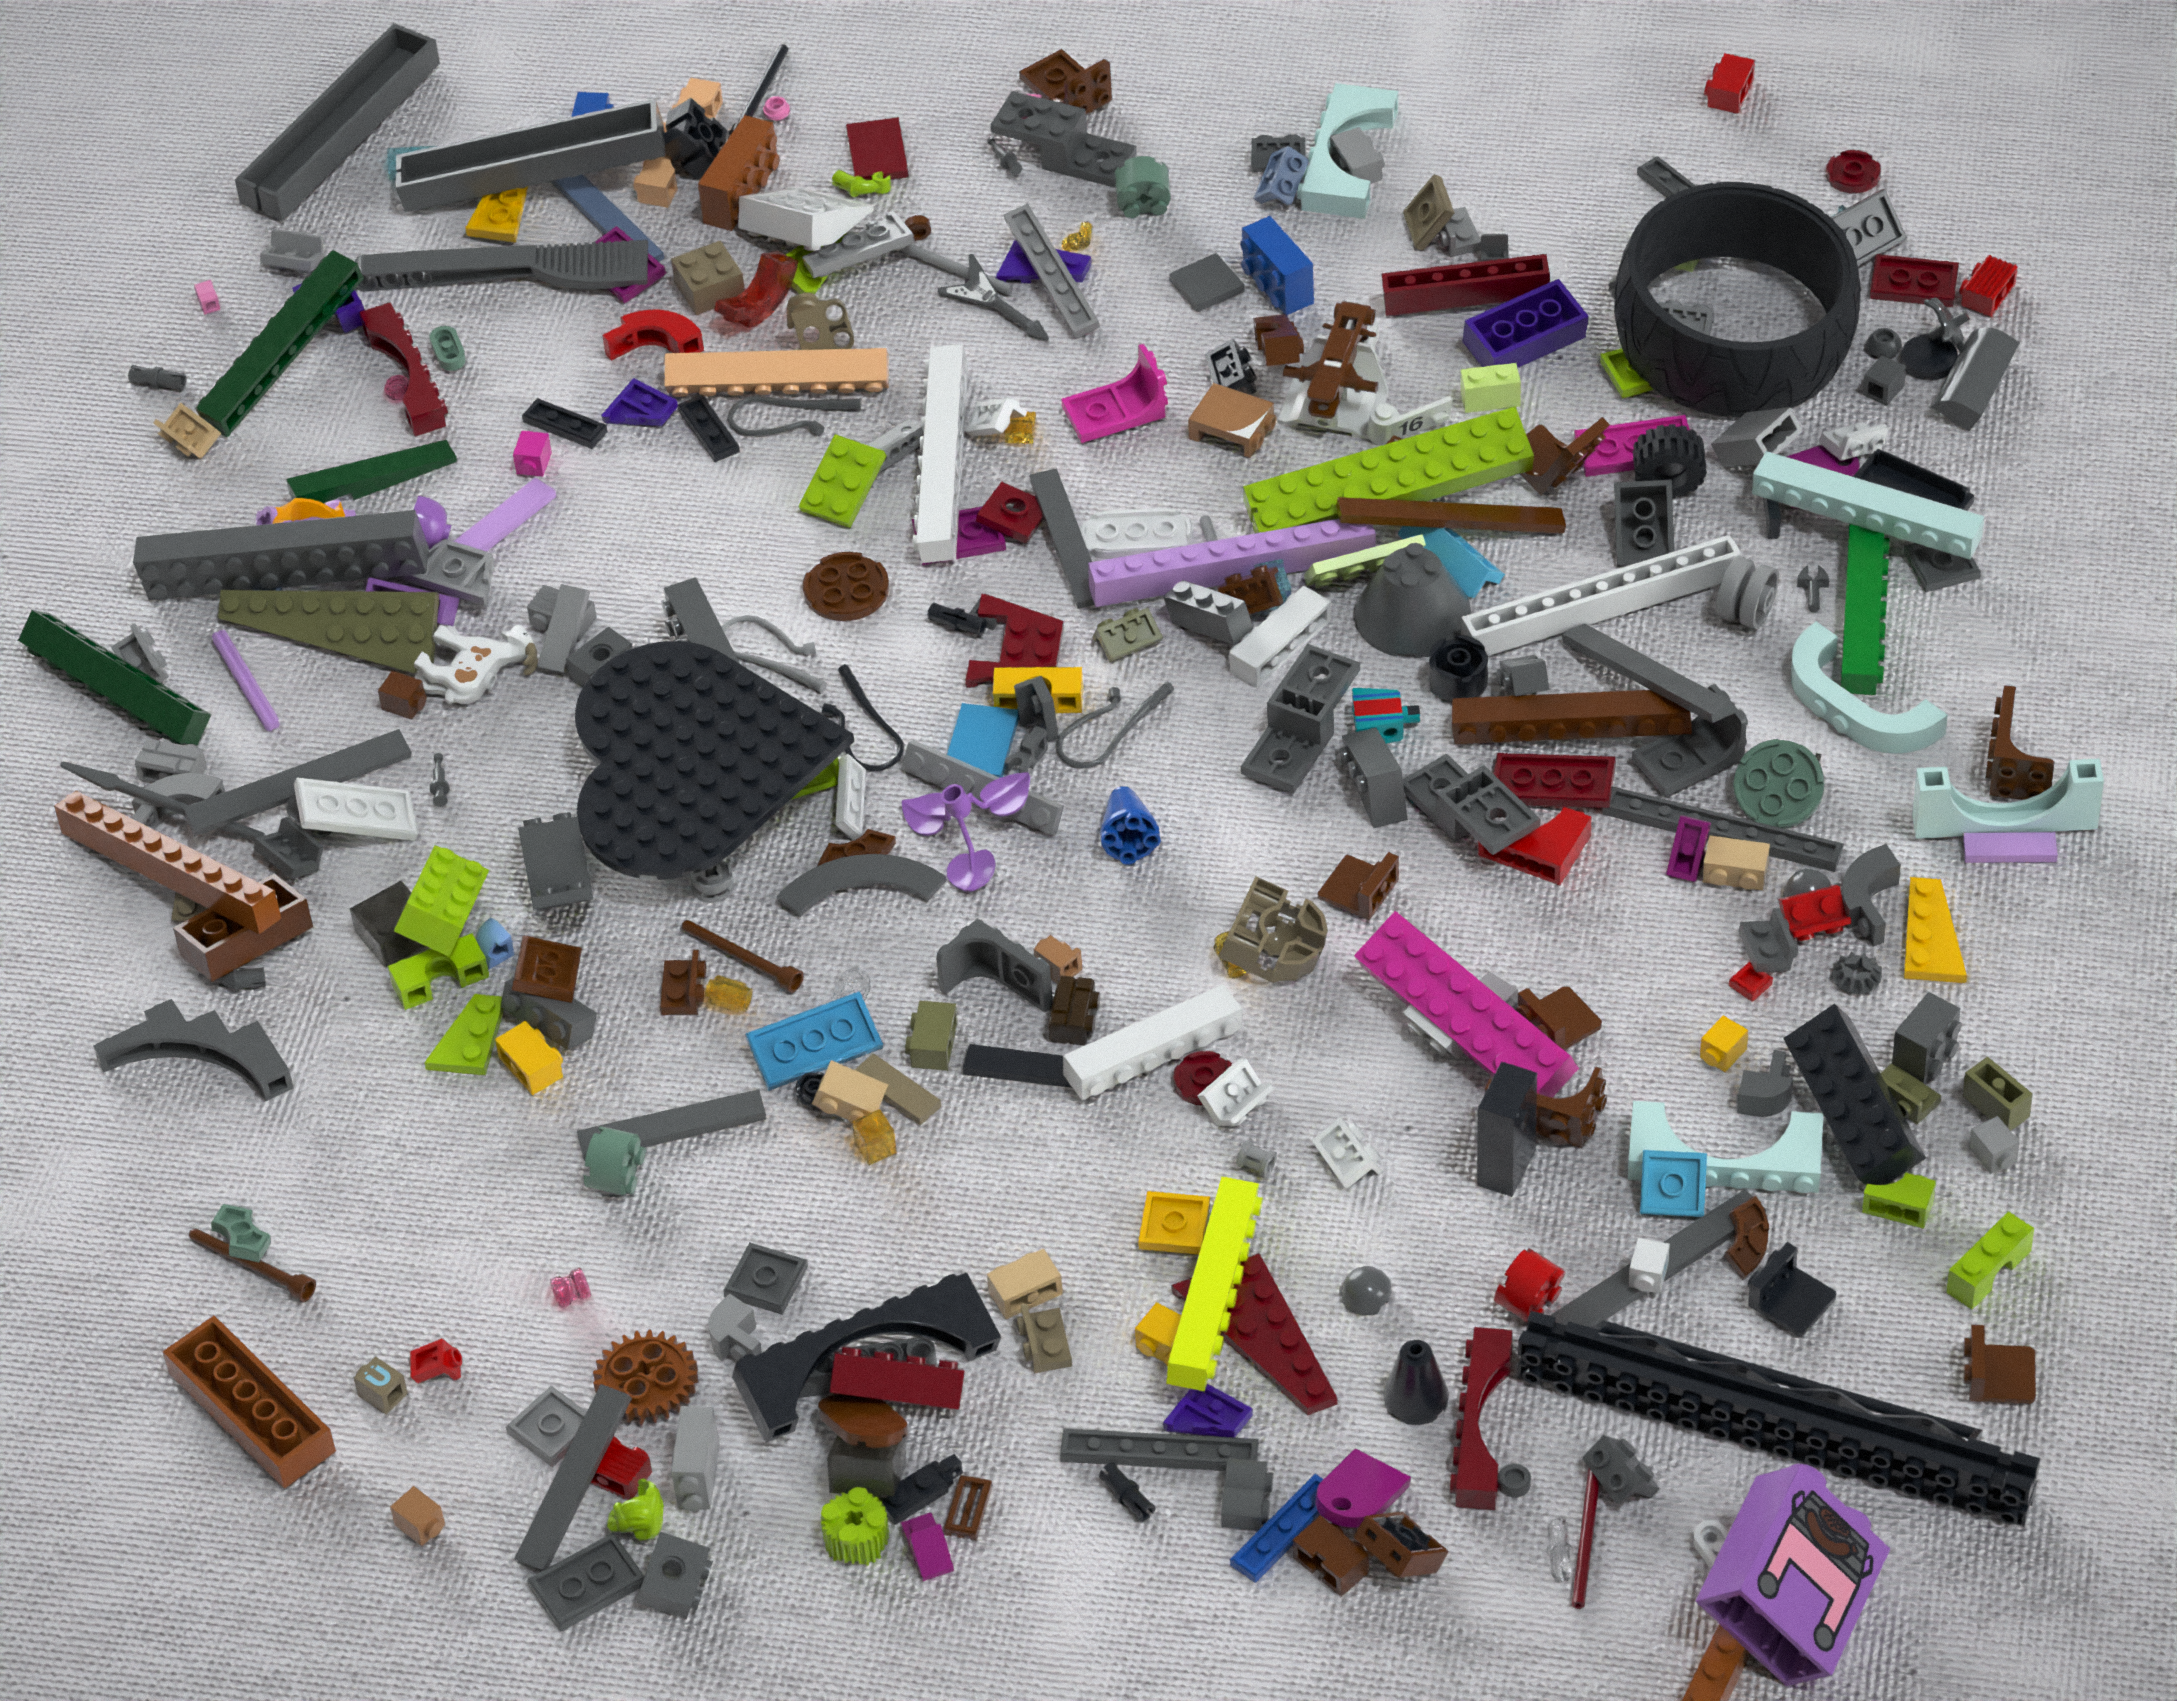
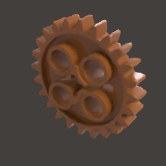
M651 1329L647 1331L646 1337H641L640 1333L635 1331L634 1339L630 1340L626 1335H622L623 1343L621 1345L612 1341V1351H602L603 1360H596L597 1370L593 1371L595 1393H597L600 1384L629 1394L632 1400L625 1412L627 1423H630L634 1417H639L640 1424L645 1422L646 1417H651L653 1423H657V1415L660 1414L669 1419L670 1409L679 1413V1402L689 1404V1394L696 1393L695 1383L699 1382L697 1362L694 1360L693 1351H687L685 1342L678 1344L675 1335L666 1340L664 1331H661L657 1337H653Z

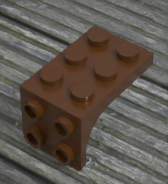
M1060 49L1019 71L1020 80L1036 94H1040L1043 99L1086 109V114L1112 101L1110 62L1106 59L1084 69L1064 50Z
M1601 417L1569 445L1555 438L1544 425H1537L1526 434L1534 454L1533 470L1520 473V475L1540 496L1552 487L1556 490L1567 480V476L1570 473L1574 475L1585 465V461L1596 451L1595 448L1606 439L1604 432L1610 424Z
M2004 685L2002 697H1996L1994 714L2000 716L1994 717L1992 722L1991 737H1996V739H1991L1989 743L1987 759H1993V761H1987L1985 778L1991 779L1989 796L2025 800L2052 787L2055 762L2049 758L2027 755L2013 745L2010 733L2016 687Z
M1595 1066L1587 1085L1573 1096L1551 1098L1537 1094L1536 1136L1541 1135L1550 1138L1553 1142L1560 1145L1569 1144L1583 1148L1586 1139L1593 1137L1597 1123L1595 1117L1598 1112H1603L1607 1102V1095L1604 1094L1606 1079H1603L1602 1068ZM1492 1079L1488 1080L1485 1087V1092L1487 1091Z

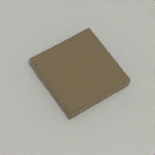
M1435 174L1403 211L1415 248L1421 251L1429 245L1455 214L1443 179Z

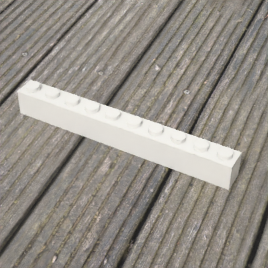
M963 344L931 347L930 357L925 360L928 378L924 379V390L927 397L922 399L925 417H921L924 436H920V448L923 455L918 457L921 475L917 476V486L920 495H916V508L919 514L914 516L917 535H913L914 551L919 552L922 563L956 560L968 361Z
M1730 535L1463 616L1461 617V635L1470 636L1480 641L1484 645L1488 656L1567 632L1583 624L1590 625L1719 585L1732 560L1737 556L1742 557V553Z

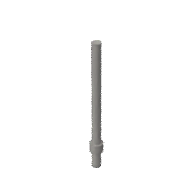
M914 244L906 245L900 250H892L895 252L902 251L967 279L970 278L969 267ZM986 275L996 291L1006 295L1011 294L1013 285Z

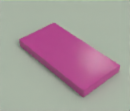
M1686 415L1610 425L1604 432L1606 439L1595 448L1596 451L1585 461L1586 463L1583 466L1585 476L1634 470L1633 446L1638 441V437L1641 434H1646L1647 430L1651 428L1656 429L1660 425L1669 426V424H1676L1677 427L1683 425L1687 427V430H1690ZM1587 429L1574 430V438L1579 437Z

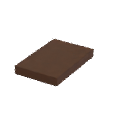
M522 936L512 990L572 1003L582 948L530 936Z

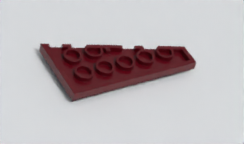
M1260 1253L1248 1257L1247 1262L1241 1261L1240 1266H1244L1242 1281L1240 1285H1234V1289H1237L1234 1308H1228L1227 1312L1231 1313L1228 1331H1221L1220 1336H1224V1340L1246 1360L1250 1359L1264 1377H1270L1280 1386L1281 1392L1306 1415L1338 1405L1337 1395ZM1192 1278L1171 1285L1172 1293L1178 1299L1182 1298L1186 1301Z

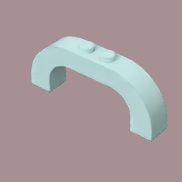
M1817 621L1805 629L1796 640L1792 651L1791 684L1793 690L1805 706L1811 709L1816 716L1822 717L1833 725L1838 732L1844 733L1853 741L1866 748L1885 753L1918 751L1932 745L1946 735L1948 714L1927 699L1908 712L1884 714L1873 710L1827 677L1820 669L1836 657L1838 636Z

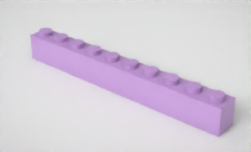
M1339 519L1090 562L1088 563L1089 588L1095 607L1165 595L1181 580L1205 588L1222 585L1225 582V577L1235 573H1241L1243 577L1251 574V569L1262 565H1267L1268 569L1277 566L1278 573L1275 575L1308 570L1313 563L1375 547L1376 533L1373 525L1340 523Z

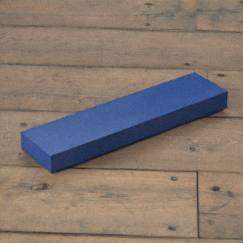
M1315 1473L1230 1559V1566L1254 1583H1257L1293 1546V1539L1319 1516H1322L1316 1508L1315 1498L1318 1485L1323 1478Z

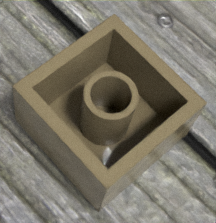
M721 240L671 258L674 283L695 315L746 297L743 273Z

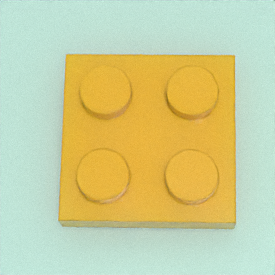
M1147 1191L1138 1241L1139 1249L1199 1255L1207 1228L1210 1196Z

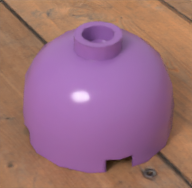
M418 496L414 510L417 513L429 549H431L441 540H448L452 525L447 524V513L439 502L428 497Z

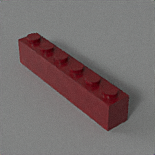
M1547 254L1381 273L1386 316L1507 302L1550 283Z

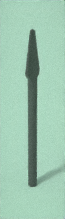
M60 763V767L105 790H116L183 815V807L189 806L183 802L120 780L115 774L72 763ZM237 822L219 827L221 830L254 842L255 838L265 836L264 832Z

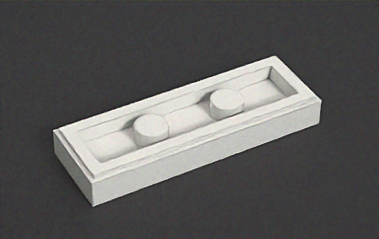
M846 754L840 757L835 825L854 841L862 836L866 769L853 757Z

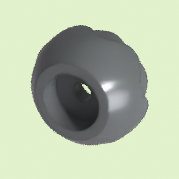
M1880 328L1870 334L1866 346L1869 347L1870 354L1878 358L1881 355L1889 358L1897 356L1899 349H1902V341L1900 336L1892 329Z

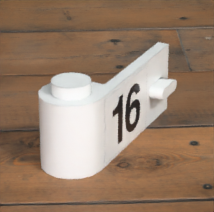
M1450 396L1403 415H1400L1391 404L1378 403L1370 410L1368 437L1371 442L1377 445H1385L1393 435L1405 438L1450 420L1452 398Z

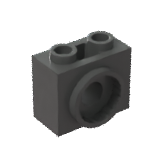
M660 1531L636 1603L687 1619L690 1608L698 1609L703 1591L697 1588L700 1579H708L713 1561L707 1560L711 1548ZM672 1570L678 1577L674 1579L667 1578L663 1571Z

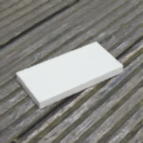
M296 778L294 789L301 828L415 841L418 836L411 795L408 790Z

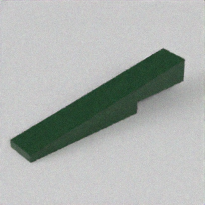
M442 440L287 478L286 481L292 500L294 498H304L326 503L350 494L353 500H357L458 461L448 441Z

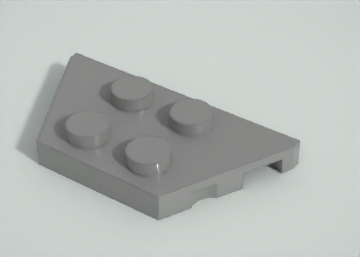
M444 539L429 549L427 571L425 574L395 576V578L486 606L489 598L494 558L490 552Z

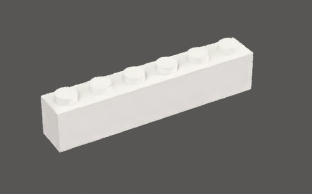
M1224 984L1063 1055V1075L1081 1100L1092 1095H1098L1112 1086L1127 1082L1132 1077L1146 1071H1152L1161 1064L1178 1059L1199 1047H1205L1226 1035L1234 1034L1237 1030L1242 1029L1243 1008Z

